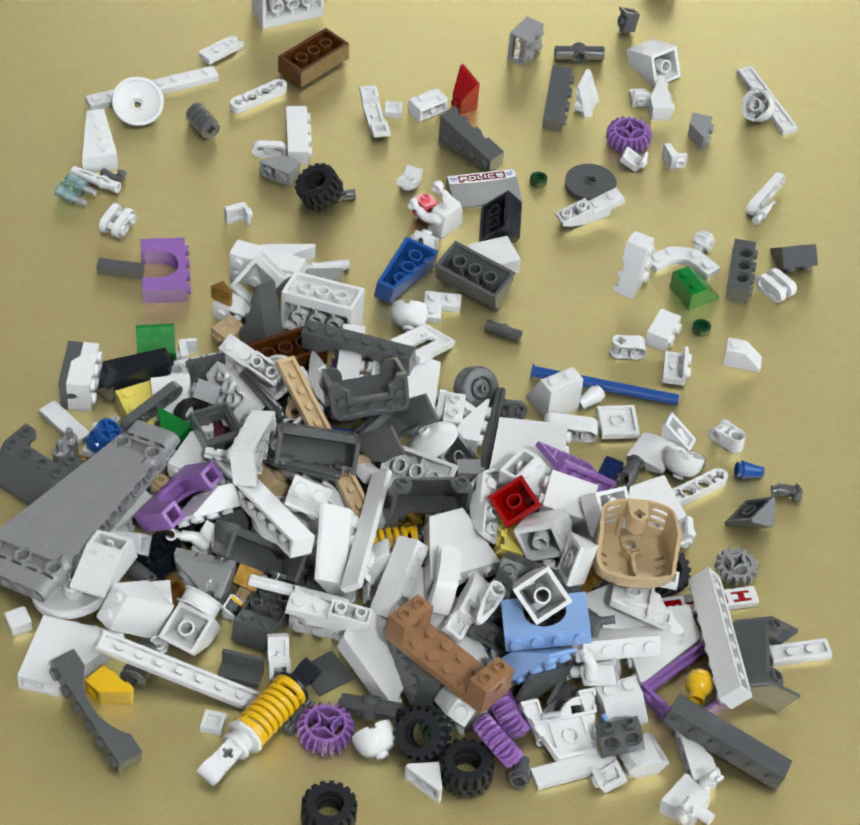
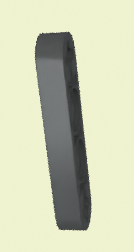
M175 381L168 383L126 415L120 423V428L126 432L136 420L149 421L158 414L159 408H166L181 395L183 391L182 386Z

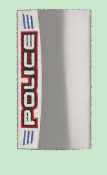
M514 169L446 177V189L452 197L461 203L462 209L482 207L508 190L522 201Z

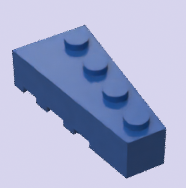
M406 237L377 281L374 297L389 304L392 303L435 266L439 251Z

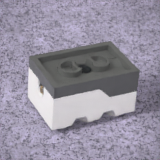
M68 341L58 382L60 406L64 409L92 412L93 404L97 403L96 390L98 389L103 352L99 351V343Z

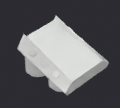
M586 69L577 87L574 110L584 117L593 116L592 112L596 103L600 101L592 73L589 69Z
M643 734L645 749L617 755L623 761L622 769L626 776L641 778L655 775L669 764L653 734Z

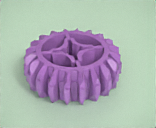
M622 116L621 119L616 118V120H612L608 125L606 139L611 148H615L616 151L623 153L624 149L628 146L636 153H642L651 143L652 131L646 122H642V119L637 120L636 117L630 118L628 116V118Z
M509 689L508 693L489 708L504 731L511 738L516 739L522 737L530 730V723L519 709V702H516L514 694Z
M320 701L318 706L312 704L310 709L305 708L304 714H300L299 721L296 724V735L299 738L300 745H305L306 751L312 749L313 755L320 752L321 757H323L324 753H328L331 757L333 752L340 754L341 749L346 750L348 744H351L352 736L355 733L354 721L351 719V714L346 713L345 707L339 709L338 703L332 706L329 701L327 705H323ZM314 722H316V724L313 725V728L309 729V727H310ZM342 728V731L337 736H335V733H337L338 730Z
M485 713L473 724V729L506 767L510 768L517 764L523 757L519 747L490 714Z

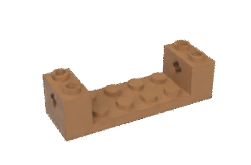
M417 594L389 615L385 639L479 714H482L509 692L515 669L499 657L485 667L430 623L434 606Z

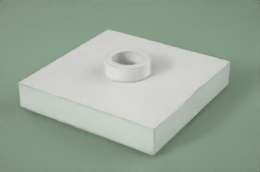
M634 405L596 407L601 439L640 437Z

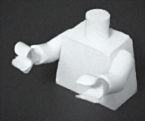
M437 180L432 184L434 186L431 190L440 194L442 202L436 205L431 213H428L418 205L417 199L413 197L410 199L411 203L408 204V209H414L423 222L429 223L428 231H431L432 235L441 240L463 224L461 203L452 197L447 190H444L443 183Z
M206 520L200 533L185 530L180 532L176 528L169 529L175 533V537L171 538L166 535V539L173 541L177 538V540L192 543L191 549L196 552V557L198 552L213 556L215 524Z
M388 538L372 546L365 573V579L369 584L376 585L377 588L393 551Z
M582 644V648L578 647V645H572L573 648H577V652L581 653V658L584 661L581 665H573L570 670L572 678H582L584 686L617 685L622 672L620 659L596 661L591 652L587 650V644Z
M715 768L699 780V784H697L685 773L661 800L659 812L681 825H694L698 819L706 825H710L715 818V814L707 809L711 799V786L724 779V776H719Z

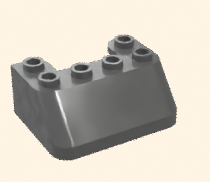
M25 423L6 439L1 446L0 488L29 506L85 461L75 455H67L58 463L45 457L30 447L37 437L36 430Z

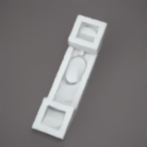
M376 85L359 87L362 107L373 138L391 136L388 123L385 121L381 110Z

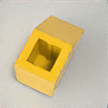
M105 665L85 679L86 693L100 705L132 704L134 702V689L132 685L127 681L124 682L113 669L110 670Z

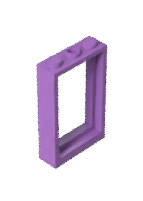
M704 640L641 684L640 688L643 692L645 704L660 719H665L670 706L654 690L706 654ZM716 698L703 708L713 714H717L727 705L721 704Z

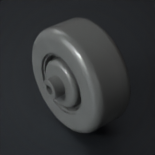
M469 366L461 370L456 376L453 391L454 393L465 394V400L476 408L486 399H490L489 407H492L495 390L499 386L496 376L490 369L483 366Z

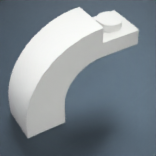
M438 544L436 550V574L428 602L434 606V613L449 616L459 582L462 552H459V549L452 545Z

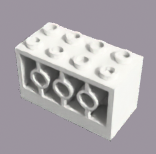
M252 0V11L262 29L321 17L324 12V0Z
M295 271L281 292L282 328L292 330L306 325L308 320L343 328V324L362 326L365 288Z

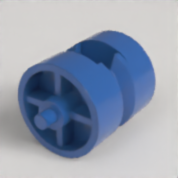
M101 419L86 437L89 449L95 453L100 451L114 440L117 435L121 434L120 426L112 419Z

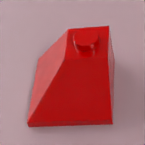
M464 64L460 65L451 100L452 107L455 106L460 115L477 110L480 83Z
M522 475L488 496L507 529L542 507Z

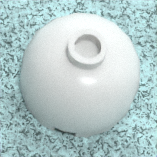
M752 89L743 97L742 101L744 103L743 107H741V112L747 120L760 123L771 118L775 111V101L770 93L763 89Z
M404 300L395 301L392 305L393 321L397 326L403 328L405 332L424 325L428 318V305L414 300H410V303H404Z
M670 445L665 456L666 466L673 472L672 476L681 480L684 477L696 476L701 471L705 461L702 455L694 451H686L685 448L676 445Z
M390 720L374 723V727L368 728L367 726L352 736L354 747L362 756L366 758L376 757L377 760L389 756L388 751L394 746L393 740H396V735L393 736V731L395 730Z

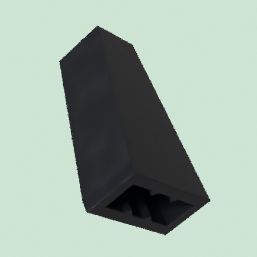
M166 348L103 361L97 390L106 402L116 398V390L149 381L154 377L170 375L174 365V358Z

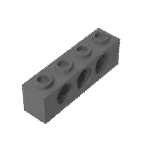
M735 238L725 300L747 304L748 297H752L753 286H750V284L753 285L755 274H752V272L756 270L757 262L754 260H757L758 250L755 249L756 242Z

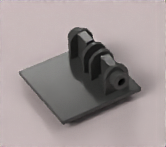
M216 352L213 355L200 356L194 359L188 358L185 364L190 374L191 387L194 382L198 383L199 379L208 381L206 373L217 361L226 365L225 354Z

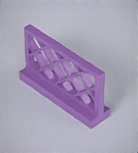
M538 441L535 446L554 467L553 470L598 485L597 492L614 489L617 485L613 479L599 474L589 462Z

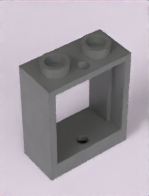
M228 402L217 403L190 412V426L204 452L206 447L214 448V450H228L229 446L233 444L234 438L239 434L241 427ZM225 419L231 432L207 439L201 426Z

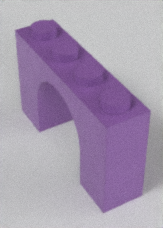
M184 237L141 239V259L144 265L166 264L176 269L175 272L168 276L142 277L143 304L188 302L187 294H191V283H187V281H190V270H186V268H190L189 257L185 258V256H189V247L185 245Z
M213 461L184 465L134 517L145 532L173 529L185 517V514L177 504L190 494L211 490L224 476Z

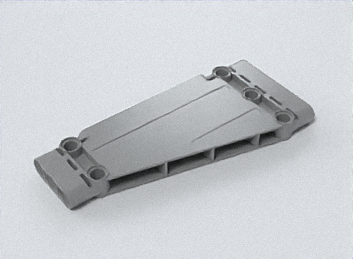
M136 420L125 433L117 435L114 440L0 528V585L40 602H45L57 587L67 583L69 572L77 569L86 544L99 529L110 533L154 481L157 471L165 468L167 457L180 443L179 437L169 430Z

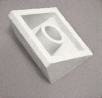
M570 532L557 567V572L564 583L570 587L585 583L598 549V545Z

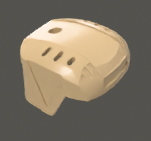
M624 498L606 502L602 507L592 539L593 543L598 545L593 559V568L596 575L615 585L630 588H655L672 582L676 573L682 538L681 527L679 526L675 511L664 504L650 500ZM620 505V507L608 509L610 507ZM654 508H655V509H659V510H661V511L666 512L667 515H665V514H663V513H660V512H658V511L652 510V509H654ZM618 512V514L606 516L608 514ZM651 515L657 516V517L662 518L663 520H665V522H663V521H661V520H658V519H656V518L650 517V516H651ZM616 519V521L604 523L606 521ZM624 519H625V523H626V528H627V529L622 528ZM649 522L658 524V525L662 526L663 529H661V528H659V527H656V526H654V525H651V524H649ZM626 545H631V546H633L634 548H633V549H630V548L626 547Z

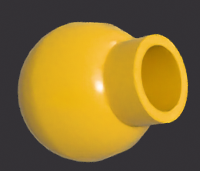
M692 670L685 679V688L689 693L688 699L698 705L703 704L705 697L710 695L714 689L713 676L707 670Z

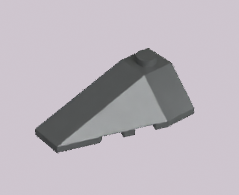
M270 280L257 285L250 301V311L245 315V325L239 331V340L245 344L283 333L275 281Z

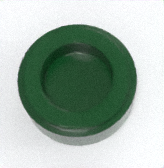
M543 172L532 173L530 184L537 188L546 186L547 175Z
M697 319L693 322L692 331L695 335L701 337L709 335L711 324L707 320Z

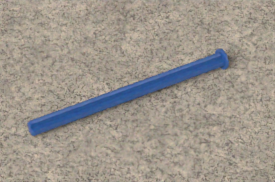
M533 363L530 378L544 379L561 371L535 366ZM580 375L583 378L582 387L590 388L591 386L598 385L603 391L672 405H678L679 394Z

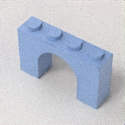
M586 592L567 593L573 602L566 606L565 617L560 622L551 626H537L528 622L524 616L523 605L518 598L502 600L501 607L506 652L592 643Z

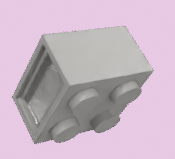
M528 16L510 32L507 59L522 66L531 61L542 49L544 24Z

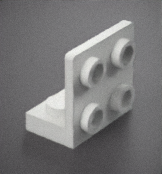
M296 473L284 505L293 512L298 513L301 511L306 513L308 518L317 520L319 519L320 503H328L333 488Z

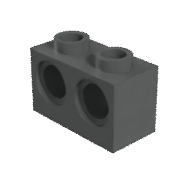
M638 716L595 725L602 758L645 749L642 727Z

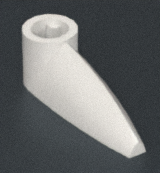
M494 580L478 592L480 603L476 613V625L483 624L504 598L506 591L501 582Z

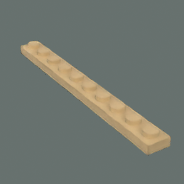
M295 356L276 360L275 365L305 425L331 429ZM326 465L327 468L338 470L333 465ZM351 471L349 474L341 473L340 480L335 482L347 508L351 509L360 519L366 496L356 476L351 475Z

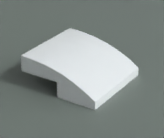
M643 432L626 455L627 462L632 454L638 455L644 460L646 471L663 474L667 469L665 463L667 449H669L670 445L676 444L658 435Z

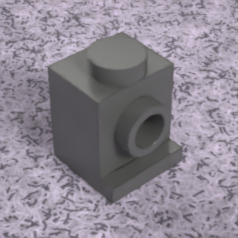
M619 7L621 11L617 20V25L620 27L619 31L626 34L628 32L635 33L640 14L634 8Z

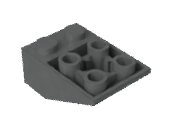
M257 588L235 617L231 639L267 652V634L282 633L288 621L289 614L285 613V609L290 596Z

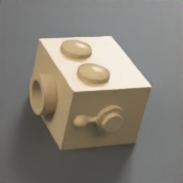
M229 315L211 327V340L220 346L229 334L239 339V331L244 325L232 315Z

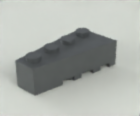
M552 66L542 129L562 132L563 125L567 124L568 115H565V112H569L570 102H568V98H571L572 95L570 85H573L575 75H572L571 67Z
M455 106L440 115L439 142L485 172L494 171L503 165L504 151L489 137L485 138L478 127L474 128L465 115L461 116L458 113V109Z
M386 623V626H384V629H383L384 636H385V633H386L387 623ZM387 640L410 708L413 706L434 705V699L442 683Z

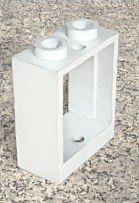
M264 252L257 254L229 285L233 293L242 297L250 307L252 295L240 282L256 264L276 282V291L289 278Z

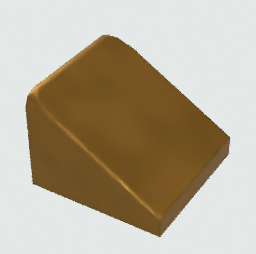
M221 281L212 285L211 298L229 307L232 306V291L225 282Z

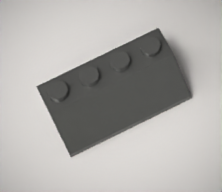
M454 241L435 265L437 279L495 310L507 297L516 272L457 241Z

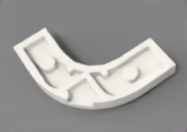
M669 246L655 252L651 257V260H653L651 269L655 273L674 264L690 266L706 280L720 273V267L697 249Z

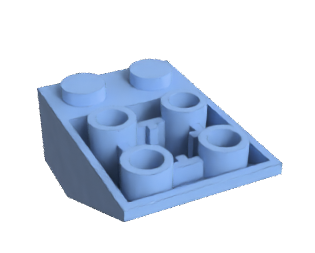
M549 647L510 652L501 659L515 669L511 683L517 682V685H520L530 675L554 670L557 668L556 664L569 661L571 659L570 655L577 652V648Z

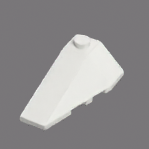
M403 446L406 452L404 455L393 457L391 460L382 463L379 469L389 468L392 472L390 480L393 482L397 478L454 477L458 465Z

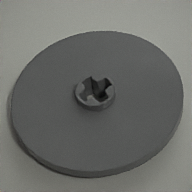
M596 164L574 166L567 172L565 177L567 190L579 199L586 198L587 201L617 186L614 174L607 168Z

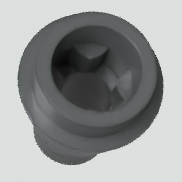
M523 755L509 774L510 783L516 788H524L530 782V759L527 756Z

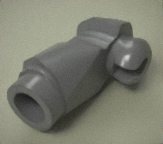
M782 483L771 485L772 497L792 496L793 502H800L802 500L803 490L797 483L795 485Z

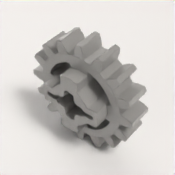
M738 546L736 550L729 547L728 552L723 549L721 554L717 555L714 567L716 568V574H721L720 579L727 580L726 584L733 582L735 587L738 583L745 586L746 582L751 584L752 580L757 577L759 565H757L758 559H753V553L747 554V549L740 551Z

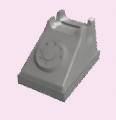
M176 547L174 559L177 576L185 585H190L208 594L223 606L234 587L237 586L233 582L237 572L236 561L228 559L227 562L216 559V556L199 552L196 557L195 551Z

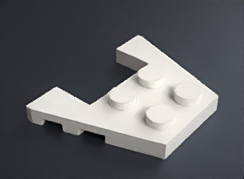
M680 572L675 573L672 582L660 587L677 590ZM614 584L610 602L611 607L670 632L673 613L652 609L655 588H630Z
M595 687L578 690L575 693L576 696H580L581 705L579 707L581 712L572 715L543 719V712L538 699L523 701L518 704L519 709L556 762L597 751Z

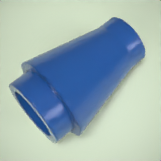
M744 460L737 461L734 467V475L739 477V479L763 478L764 467Z

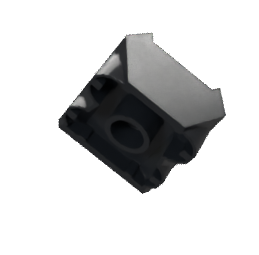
M156 532L152 535L149 556L137 555L136 561L145 565L157 578L165 580V577L176 569L174 552L176 547L182 548L180 541L177 539L169 541L166 539V534Z

